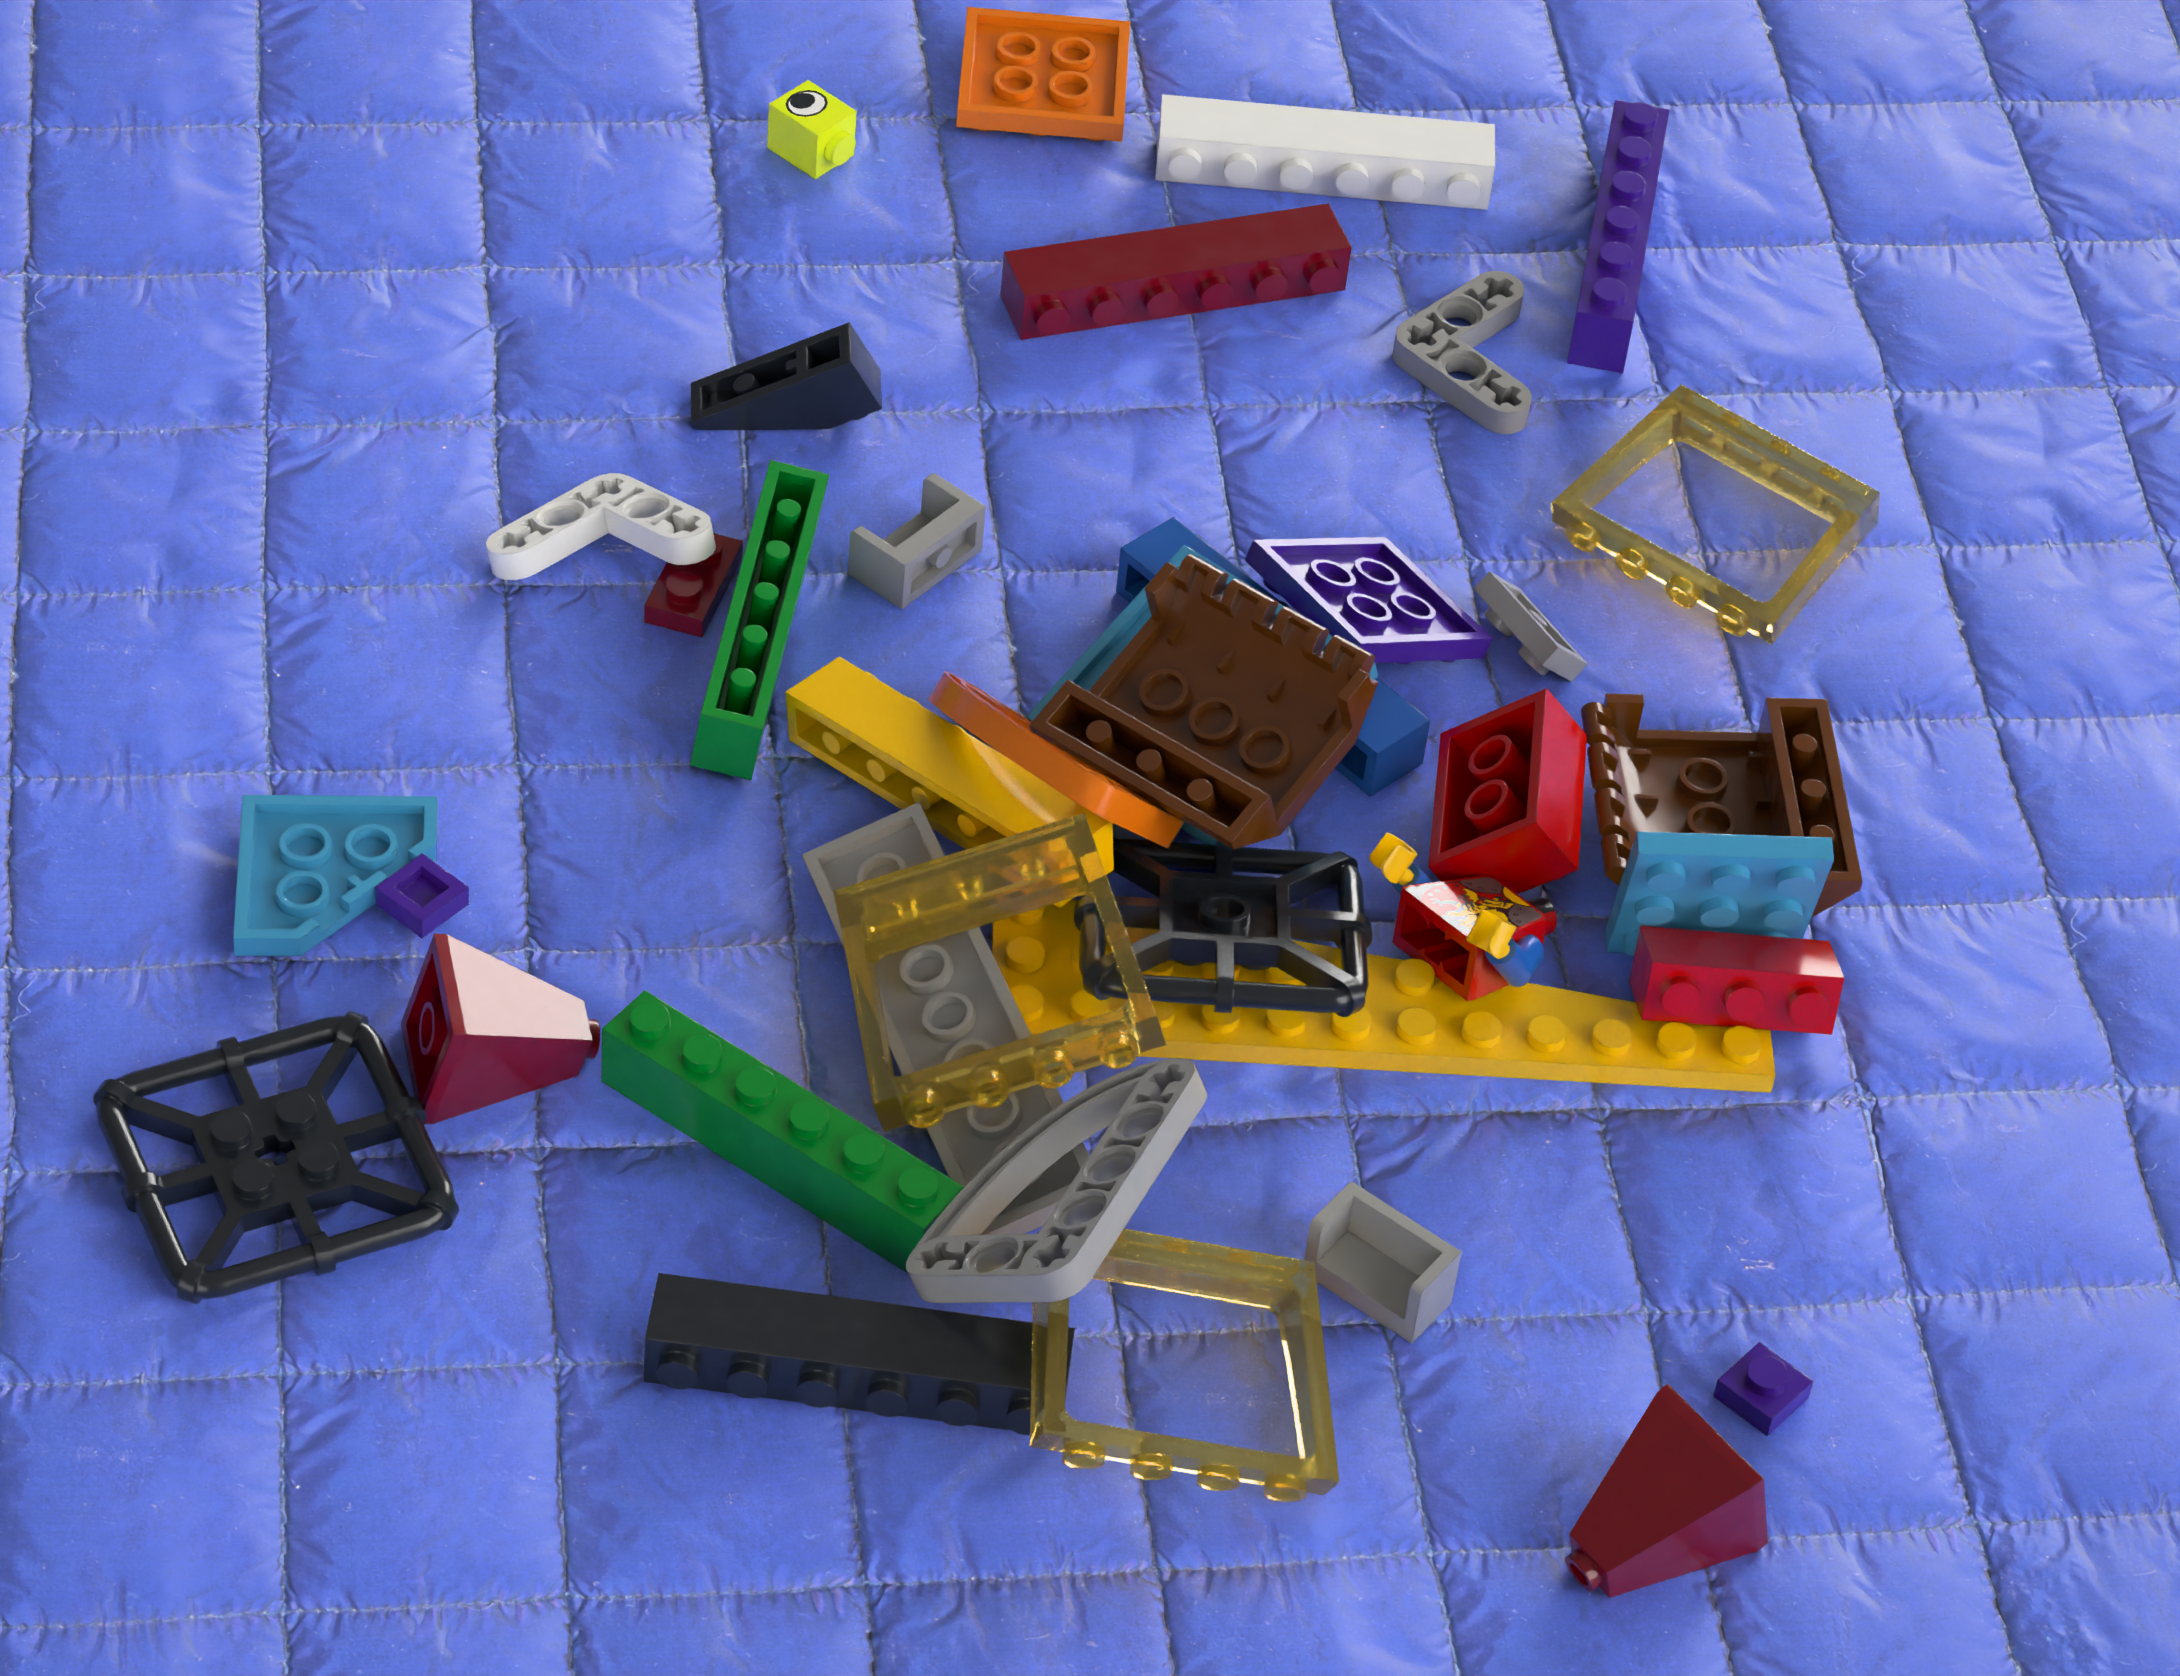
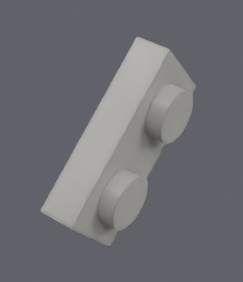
M1490 571L1476 585L1474 590L1489 606L1484 612L1485 617L1504 635L1511 638L1514 634L1521 641L1523 646L1518 650V653L1535 671L1545 676L1551 670L1572 682L1588 665L1520 588Z

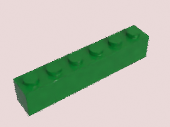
M773 460L769 462L702 706L690 766L752 780L819 524L829 474Z
M646 990L602 1028L601 1082L908 1273L906 1261L913 1249L944 1209L964 1188V1186Z

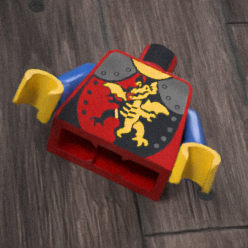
M1388 832L1385 833L1370 854L1369 860L1382 870L1383 875L1392 882L1393 887L1400 894L1392 943L1412 959H1420L1430 964L1434 970L1435 977L1467 1002L1508 985L1514 987L1526 985L1544 959V937L1550 935L1556 928L1557 917L1553 905L1543 897L1526 901L1500 880L1490 876L1439 882L1432 881L1417 865L1412 864L1417 857L1416 851L1395 835Z

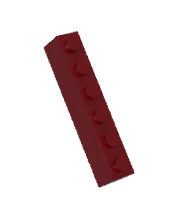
M1328 203L1005 251L1000 296L1020 340L1344 291L1346 289L1352 246Z

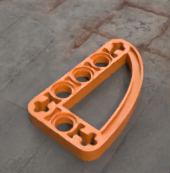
M944 671L928 698L939 710L998 752L1077 804L1120 827L1169 848L1185 822L1032 733L1029 726L1032 723L1031 721L988 693L952 673Z

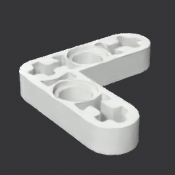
M621 473L599 475L497 530L486 541L492 574L504 580H519L535 575L608 533L675 565H688L703 561L714 553L716 545L711 519L708 514Z

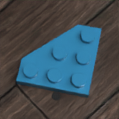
M242 795L233 932L234 956H302L375 905V887L423 853L436 862L438 796Z

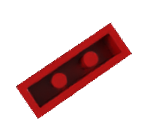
M1640 926L1629 984L1641 1020L1727 1027L1746 1026L1753 1029L1832 1035L1844 975L1830 941Z

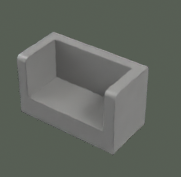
M932 473L923 480L921 512L885 539H881L863 526L857 527L850 533L848 574L892 604L903 609L982 551L986 506L942 477Z
M1351 1181L1312 1219L1302 1273L1412 1344L1451 1304L1462 1252Z

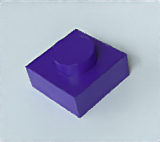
M423 853L375 887L376 905L420 938H424L469 905V887Z
M1758 1342L1717 1380L1713 1397L1768 1436L1809 1398L1814 1381L1761 1342Z

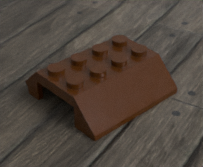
M1188 554L1181 562L1178 570L1176 566L1166 562L1144 588L1152 616L1093 687L1087 691L1072 681L1067 680L1029 726L1032 733L1234 850L1281 835L1356 743L1378 685V681L1370 678L1369 674L1375 660V655L1339 635L1333 636L1328 642L1325 651H1322L1329 634L1327 628L1289 607L1282 608L1277 614L1274 623H1272L1279 604L1278 601L1238 579H1233L1222 595L1228 574L1199 557Z
M1606 693L1604 704L1590 702L1581 708L1583 729L1587 735V744L1590 745L1587 749L1592 787L1596 790L1594 803L1598 830L1604 837L1600 843L1605 875L1617 884L1618 887L1636 833L1639 831L1832 837L1834 862L1812 917L1861 890L1863 880L1827 699L1766 697L1758 732L1641 730L1639 725L1644 707L1643 694Z

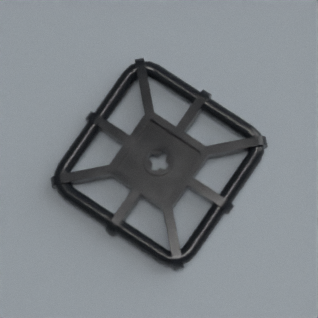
M1113 837L1114 870L1107 875L1115 872L1158 897V899L1107 895L1106 875L1083 891L1080 900L1075 905L1074 922L1080 931L1079 970L1083 979V988L1087 993L1099 1000L1113 997L1127 1000L1213 1005L1214 1012L1231 1013L1232 1007L1336 1013L1341 1017L1350 1016L1364 1007L1365 996L1369 986L1367 948L1372 942V926L1368 918L1365 917L1363 881L1358 871V863L1356 859L1344 852L1337 851L1327 854L1240 847L1233 850L1220 841H1217L1216 845L1172 842L1170 847L1166 848L1150 840L1117 839ZM1166 867L1213 870V873L1172 871ZM1232 871L1277 874L1283 876H1280L1278 878L1232 875ZM1328 887L1338 892L1339 911L1290 908L1291 904ZM1111 926L1158 929V932L1106 955V932ZM1291 939L1334 942L1337 948L1341 950L1342 970L1293 942ZM1168 960H1174L1186 966L1215 963V979L1145 975L1140 973ZM1234 965H1239L1249 970H1265L1275 967L1307 986L1234 981Z
M349 1011L345 1016L326 1017L240 1042L234 1036L217 1041V1048L133 1071L115 1080L107 1079L101 1083L93 1096V1101L96 1106L99 1126L124 1181L121 1194L127 1208L138 1214L162 1272L170 1284L177 1289L178 1298L197 1304L202 1298L225 1297L314 1270L317 1276L335 1271L336 1263L420 1239L437 1230H447L452 1226L458 1216L459 1206L455 1199L452 1182L425 1129L426 1113L420 1101L415 1097H410L383 1039L372 1026L368 1025L367 1016ZM333 1043L306 1086L266 1098H260L246 1067ZM359 1052L386 1109L384 1112L337 1125L327 1100ZM224 1074L238 1106L203 1116H196L143 1097ZM129 1125L193 1146L200 1165L162 1176L149 1172ZM400 1138L425 1192L421 1193L360 1172L352 1158L351 1152ZM270 1152L286 1153V1163L282 1165H274L270 1158L258 1159ZM214 1193L223 1217L196 1260L188 1261L165 1206ZM354 1201L397 1217L327 1237L326 1233L321 1231L313 1212ZM291 1220L302 1245L222 1268L244 1232Z

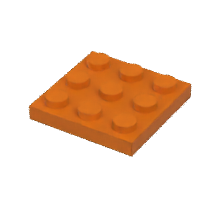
M967 7L956 127L973 128L980 131L995 130L1029 133L1035 136L1051 135L1085 138L1091 141L1107 140L1122 142L1131 21Z

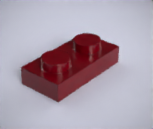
M713 533L716 549L707 559L688 565H675L666 562L644 605V623L702 638L742 560L743 541Z

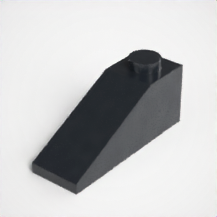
M850 322L691 382V423L696 430L831 429L852 420L862 419L868 414L882 409L880 368Z

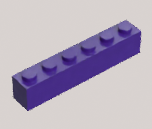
M1619 100L1614 102L1568 353V364L1624 373L1670 109L1653 107L1642 102L1631 103Z

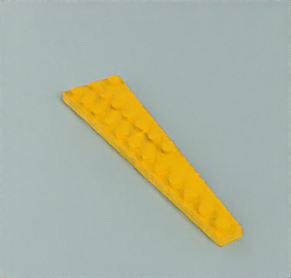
M994 886L991 952L1039 1051L1771 1093L1775 1080L1771 1030L1753 1029L1746 1026L1727 1027L1641 1020L1636 1002L1528 982L1521 987L1508 985L1467 1002L1435 977L1431 965L1420 959L1401 960L1367 953L1369 986L1365 996V1004L1360 1011L1347 1017L1338 1016L1336 1013L1232 1007L1231 1013L1214 1012L1213 1005L1127 1000L1113 997L1099 1000L1084 990L1083 979L1079 970L1080 931L1074 922V908L1078 901L1071 900L1059 908L1029 888L1015 890ZM1111 926L1106 932V955L1158 932V929ZM1292 940L1342 970L1340 949ZM1168 960L1140 974L1215 979V963L1186 966L1174 960ZM1234 965V981L1307 986L1275 967L1265 970H1249L1239 965Z

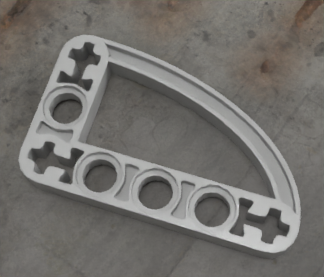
M1182 1058L1165 1059L1118 1073L1064 1102L1013 1140L958 1193L930 1226L906 1261V1270L919 1297L926 1302L932 1303L1055 1302L1069 1298L1081 1291L1091 1281L1205 1104L1207 1092L1194 1063L1189 1059ZM1109 1126L1038 1234L981 1235L1008 1204L1048 1167L1078 1144Z

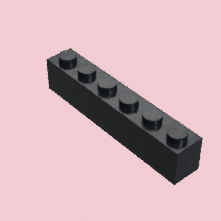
M658 1273L645 1335L644 1382L664 1384L674 1389L694 1388L732 1393L743 1398L762 1397L799 1402L817 1408L830 1406L867 1411L885 1417L905 1416L943 1421L953 1426L973 1425L1011 1430L1022 1435L1041 1434L1061 1437L1075 1328Z

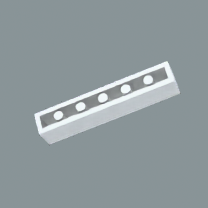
M1162 94L1157 136L1155 180L1488 210L1495 171V124Z

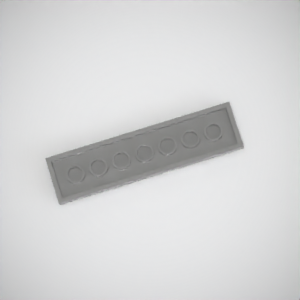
M918 802L802 854V857L948 1177L965 1187L1013 1140L1064 1102L929 821ZM1081 1142L1033 1180L1008 1204L981 1235L1026 1234L1043 1226L1089 1157L1084 1143Z

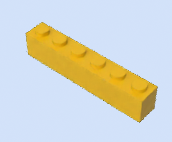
M837 657L785 692L788 733L791 742L901 810L919 802L933 830L1059 908L1114 870L1112 822L1077 804L1000 752L969 735L961 727L949 723L924 708L916 700L906 697L878 680L873 674L861 670L842 657Z

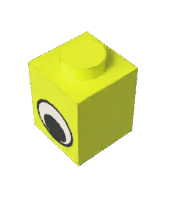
M807 80L769 103L767 148L812 178L817 179L834 167L844 164L854 155L857 111Z

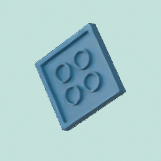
M1637 831L1604 930L1606 953H1626L1634 957L1640 926L1803 939L1834 862L1832 837Z

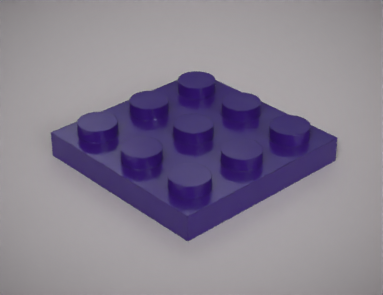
M1386 537L1253 540L1246 555L1245 561L1263 578V583L1269 590L1281 595L1301 615L1327 628L1331 636L1339 635L1374 654L1375 663L1395 662L1407 665L1416 661L1439 660L1451 663L1461 659H1483L1493 640L1478 623Z

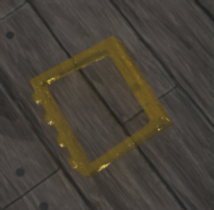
M1681 384L1551 502L1552 522L1565 528V535L1568 540L1580 550L1593 552L1596 547H1599L1615 556L1614 561L1617 567L1630 578L1642 580L1646 575H1649L1665 584V592L1678 605L1685 608H1693L1696 603H1699L1715 612L1716 621L1728 633L1742 637L1749 631L1766 642L1773 644L1831 574L1878 524L1880 492ZM1674 442H1684L1833 524L1770 601L1760 602L1592 508L1667 446Z
M1085 813L833 890L851 979L872 1103L884 1132L908 1124L917 1128L932 1127L939 1123L947 1112L973 1104L981 1108H993L1006 1101L1009 1093L1038 1084L1045 1088H1058L1067 1084L1072 1079L1074 1073L1100 1065L1114 1069L1123 1068L1133 1063L1139 1053L1166 1045ZM1087 895L1093 898L1128 995L1127 1002L1123 1007L913 1073L894 1076L876 965L882 957L1077 896Z
M1123 1229L1092 1279L1259 1307L1271 1311L1277 1317L1280 1328L1300 1457L1073 1419L1065 1409L1069 1298L1055 1302H1032L1030 1447L1062 1452L1063 1464L1078 1469L1099 1468L1105 1464V1459L1130 1463V1474L1145 1480L1167 1479L1172 1476L1173 1471L1197 1474V1485L1212 1491L1233 1490L1239 1487L1240 1482L1264 1485V1496L1280 1502L1302 1500L1306 1497V1492L1325 1495L1339 1483L1315 1262Z

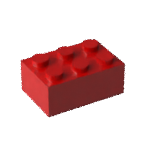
M1547 688L1440 734L1428 868L1440 881L1490 876L1497 878L1514 892L1520 894L1549 881L1559 880L1565 875L1578 870L1587 735Z

